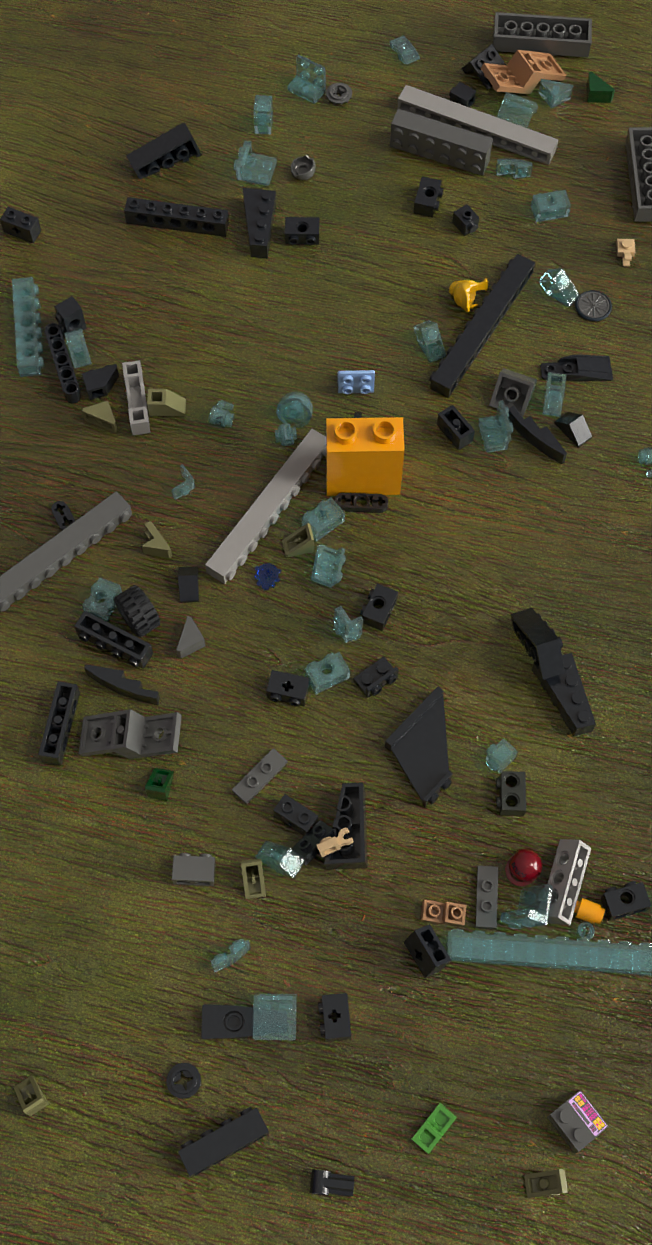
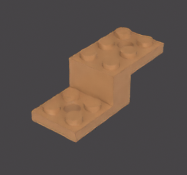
M517 50L507 65L484 63L481 67L484 76L490 81L493 89L497 92L531 94L541 79L563 81L566 78V74L550 53Z

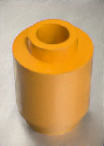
M582 898L581 901L577 900L574 913H576L575 917L591 924H600L605 909L600 904Z

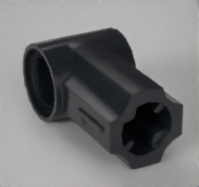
M312 1169L309 1193L353 1197L355 1176L332 1174L331 1171Z

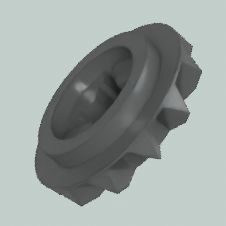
M334 83L327 88L326 98L329 99V102H334L335 105L340 103L342 106L344 102L348 103L349 99H352V90L347 84Z

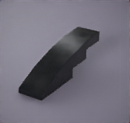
M515 406L508 409L506 419L521 436L548 457L561 464L565 462L567 452L547 426L540 429L531 416L524 419Z
M85 664L86 674L104 687L137 701L159 705L160 696L158 691L143 689L141 681L126 679L123 670Z

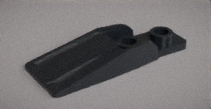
M570 355L560 358L558 362L541 363L540 365L542 380H613L609 356Z
M204 1004L202 1006V1039H246L266 1035V1033L287 1032V1011H266V1009L234 1005Z

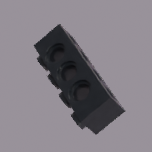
M57 682L38 754L42 763L62 766L80 696L77 684Z

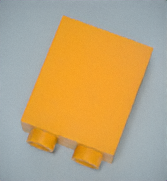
M403 417L326 418L327 496H336L339 493L400 495L404 461Z

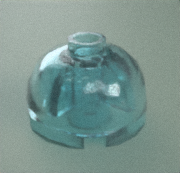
M293 391L282 396L277 405L276 414L283 424H295L294 428H300L308 425L313 415V405L307 395L302 392Z

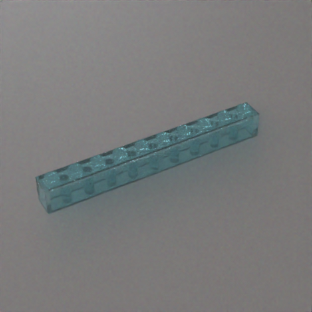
M452 929V932L448 931L446 952L451 960L456 962L652 976V943L632 945V942L620 941L619 944H615L605 939L598 940V942H590L588 938H578L577 941H574L564 936L548 939L546 935H536L533 938L527 937V934L522 933L506 936L504 932H494V935L485 934V931L475 930L473 933H464L463 929Z

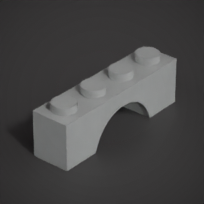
M140 360L124 362L122 365L132 435L151 433Z

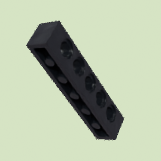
M127 197L124 209L126 224L222 237H226L229 226L228 210L131 197Z

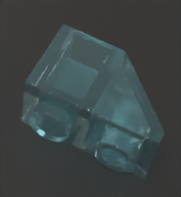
M563 268L549 269L539 280L547 295L568 307L580 295Z
M428 320L413 326L417 341L429 362L446 356L436 322Z
M548 372L542 414L561 416L566 374Z

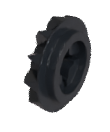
M179 1063L171 1068L167 1075V1088L173 1096L179 1099H188L199 1090L201 1075L192 1064ZM181 1072H183L186 1078L191 1079L187 1082V1090H185L182 1084H175L181 1080Z

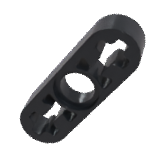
M339 493L335 497V507L341 512L383 513L388 508V498L383 494ZM342 499L345 500V505H341ZM363 499L367 504L365 506H358L356 502ZM378 501H382V506H378Z

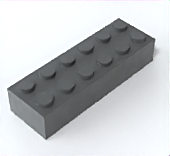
M495 12L493 46L496 51L516 52L517 50L560 56L589 57L592 39L591 18Z
M401 109L397 110L391 123L390 147L474 174L484 175L490 162L493 138Z
M634 127L628 129L625 140L634 221L649 222L652 221V127Z

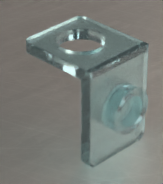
M183 464L180 465L181 474L186 481L172 489V495L175 500L182 495L189 494L195 488L194 478Z

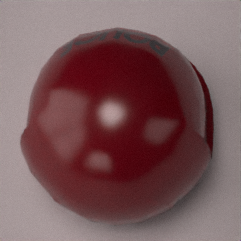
M531 849L517 850L506 864L505 872L507 879L516 886H526L532 883L541 874L542 861L539 855ZM511 873H512L517 879L522 880V881H526V882H520V881L515 880V879L512 877Z

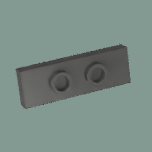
M273 748L232 789V792L247 805L283 769L288 761Z
M477 866L475 928H497L498 867Z

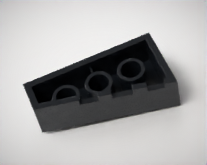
M183 122L126 156L138 178L142 179L160 172V169L163 167L171 168L174 167L176 162L182 161L184 163L189 161L190 157L195 155L200 157L202 154L188 127Z
M242 188L251 257L268 259L277 204L276 191Z
M533 608L510 614L513 631L522 646H525L528 656H532L535 668L540 669L541 678L545 680L565 673L561 648H563L562 640L555 635L553 629L549 628L547 622L542 620L541 615L536 613Z
M572 653L562 655L565 673L545 680L540 676V669H536L533 664L532 672L538 677L542 688L550 696L551 702L560 712L561 718L573 737L592 732L596 723Z
M363 782L342 784L337 813L333 823L334 832L331 838H337L341 829L348 828L349 833L345 834L343 838L349 839L352 837L354 842L350 845L342 846L340 850L327 855L324 862L327 870L368 868L366 796Z

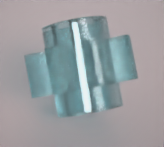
M288 423L279 425L278 430H275L276 442H280L282 446L292 445L294 440L297 439L296 427L291 428V425Z

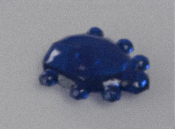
M266 563L255 567L257 574L254 575V578L259 580L257 585H262V589L268 590L270 586L274 588V582L280 581L278 574L281 573V570L277 569L275 565Z

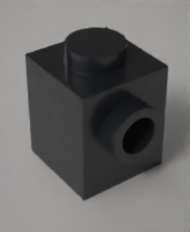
M459 82L456 87L450 90V101L470 108L475 103L476 90Z
M466 204L453 212L452 223L466 236L477 230L479 216Z

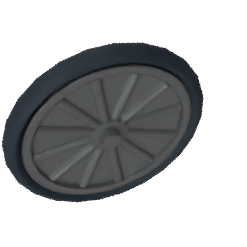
M588 290L577 297L575 308L582 318L595 322L604 320L609 316L612 304L609 297L604 293Z

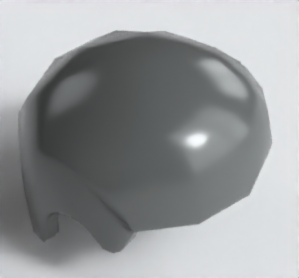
M308 155L297 157L290 165L292 175L298 180L306 181L310 179L316 169L314 159H311Z

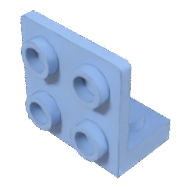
M338 371V393H374L375 371Z

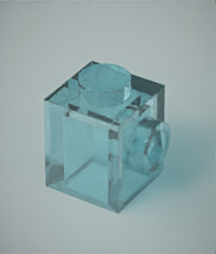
M503 738L497 745L492 744L487 749L486 764L491 770H496L500 774L501 771L516 759L518 751Z

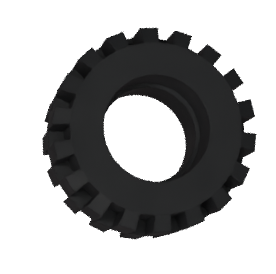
M133 585L115 596V604L119 613L136 636L141 638L160 626V618L156 609L140 587Z

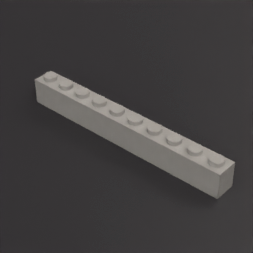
M405 85L398 98L397 110L401 109L493 138L492 145L547 165L550 164L557 149L558 139L427 93L415 87Z
M314 429L310 430L205 564L207 574L223 584L235 576L239 565L242 566L245 563L249 552H253L256 549L259 539L266 536L270 525L276 523L280 512L287 509L290 499L297 496L300 486L309 480L311 472L316 470L321 463V459L324 456L326 457V436Z

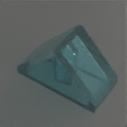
M541 79L539 94L553 108L571 99L573 85Z

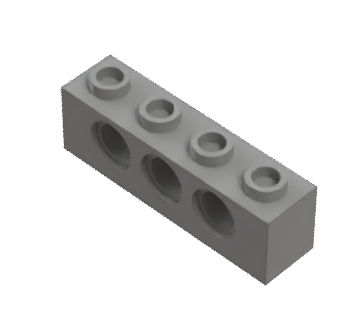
M560 839L539 912V916L550 924H571L591 848L581 840Z

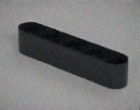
M50 323L45 327L47 341L65 399L68 403L74 404L81 399L79 385L61 328L56 323Z

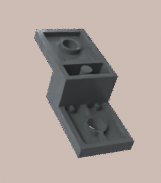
M129 709L83 717L79 755L90 756L116 752L128 759L178 753L182 715L175 712L144 717ZM164 731L163 736L159 739V734Z

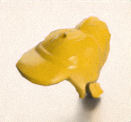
M486 277L482 282L478 283L473 280L454 281L449 287V293L454 297L456 305L468 313L470 309L476 308L479 305L472 304L475 300L476 291L488 290L489 281Z

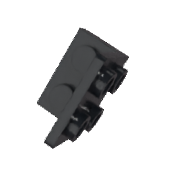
M492 44L461 68L464 73L470 70L475 72L487 90L493 85L484 76L481 70L484 63L506 65Z

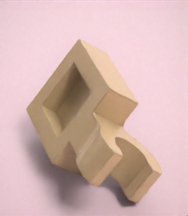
M617 239V257H622L623 266H630V261L635 256L634 239Z
M348 828L341 829L337 838L326 837L317 844L322 857L354 842L352 837L349 839L343 838L345 834L349 833Z

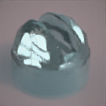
M583 922L578 926L577 931L581 939L590 940L593 938L595 930L591 923ZM586 927H587V928H590V929H589V932H588V935H587V936H584V935H585V931H586Z

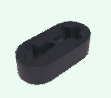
M57 501L52 505L53 516L61 531L67 528L65 520L70 525L75 522L65 502ZM59 508L63 510L64 515L61 516L58 511Z

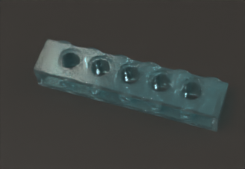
M33 277L12 279L17 369L20 377L42 375L41 368L44 367L43 357H40V353H43L42 342H39V338H42L41 327H38V323H41L40 312L37 313V309H40L39 298H36V294H39L38 284L34 283Z

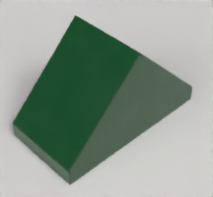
M592 71L589 72L586 84L587 102L611 103L615 89Z
M154 768L145 785L148 798L168 801L174 771Z

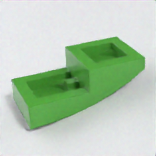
M439 1103L412 1140L429 1154L457 1116L442 1103Z

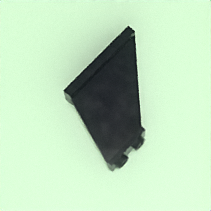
M437 687L385 741V748L393 752L424 807L429 803L432 805L439 798L438 793L442 789L445 791L452 784L453 773L449 771L444 691L440 687Z

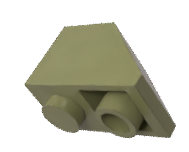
M148 389L147 406L149 416H185V398L167 389Z

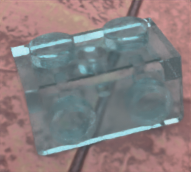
M320 544L316 551L311 581L330 588L339 583L342 578V565L346 559L344 555L345 548L341 547L338 550H334Z
M342 606L334 609L333 628L336 634L341 635L345 643L360 638L363 628L362 617L360 616L351 621Z

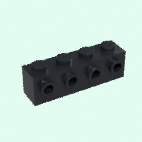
M86 611L83 612L74 626L79 639L84 642L90 641L94 643L96 648L111 652V655L117 659L123 658L127 660L128 664L135 668L140 667L144 669L153 655L151 644Z
M249 1107L240 1112L241 1116L235 1120L229 1118L220 1124L221 1128L215 1131L213 1129L205 1131L201 1134L202 1138L194 1142L192 1139L181 1145L182 1149L178 1153L191 1178L270 1134L257 1108L252 1109V1107Z

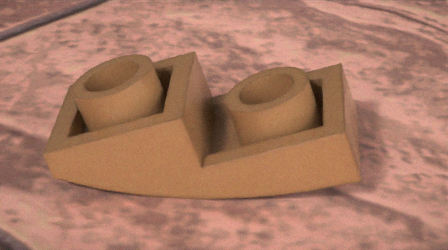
M425 899L422 901L421 922L465 926L466 905Z

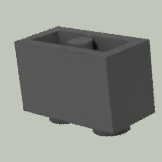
M180 853L179 856L174 855L173 885L214 886L215 857H212L210 854L191 856L189 853Z

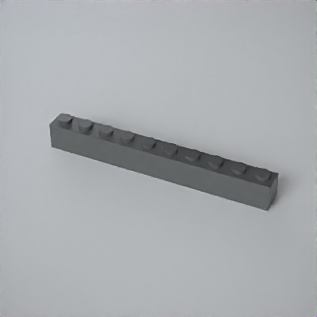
M116 491L0 576V612L6 611L12 603L22 599L28 591L37 588L47 577H52L58 569L68 565L77 555L83 554L89 546L98 543L104 535L113 532L120 523L129 520L132 515L130 505Z

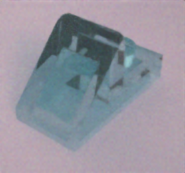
M82 329L64 333L74 369L92 364Z

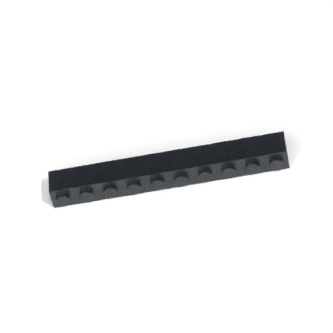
M519 254L514 259H510L506 271H502L497 284L494 283L492 285L489 296L486 295L484 297L482 306L475 310L473 319L466 323L465 331L459 333L456 344L450 346L447 357L445 359L442 358L438 365V370L436 372L433 371L429 379L431 381V390L447 398L450 397L534 273L536 262Z

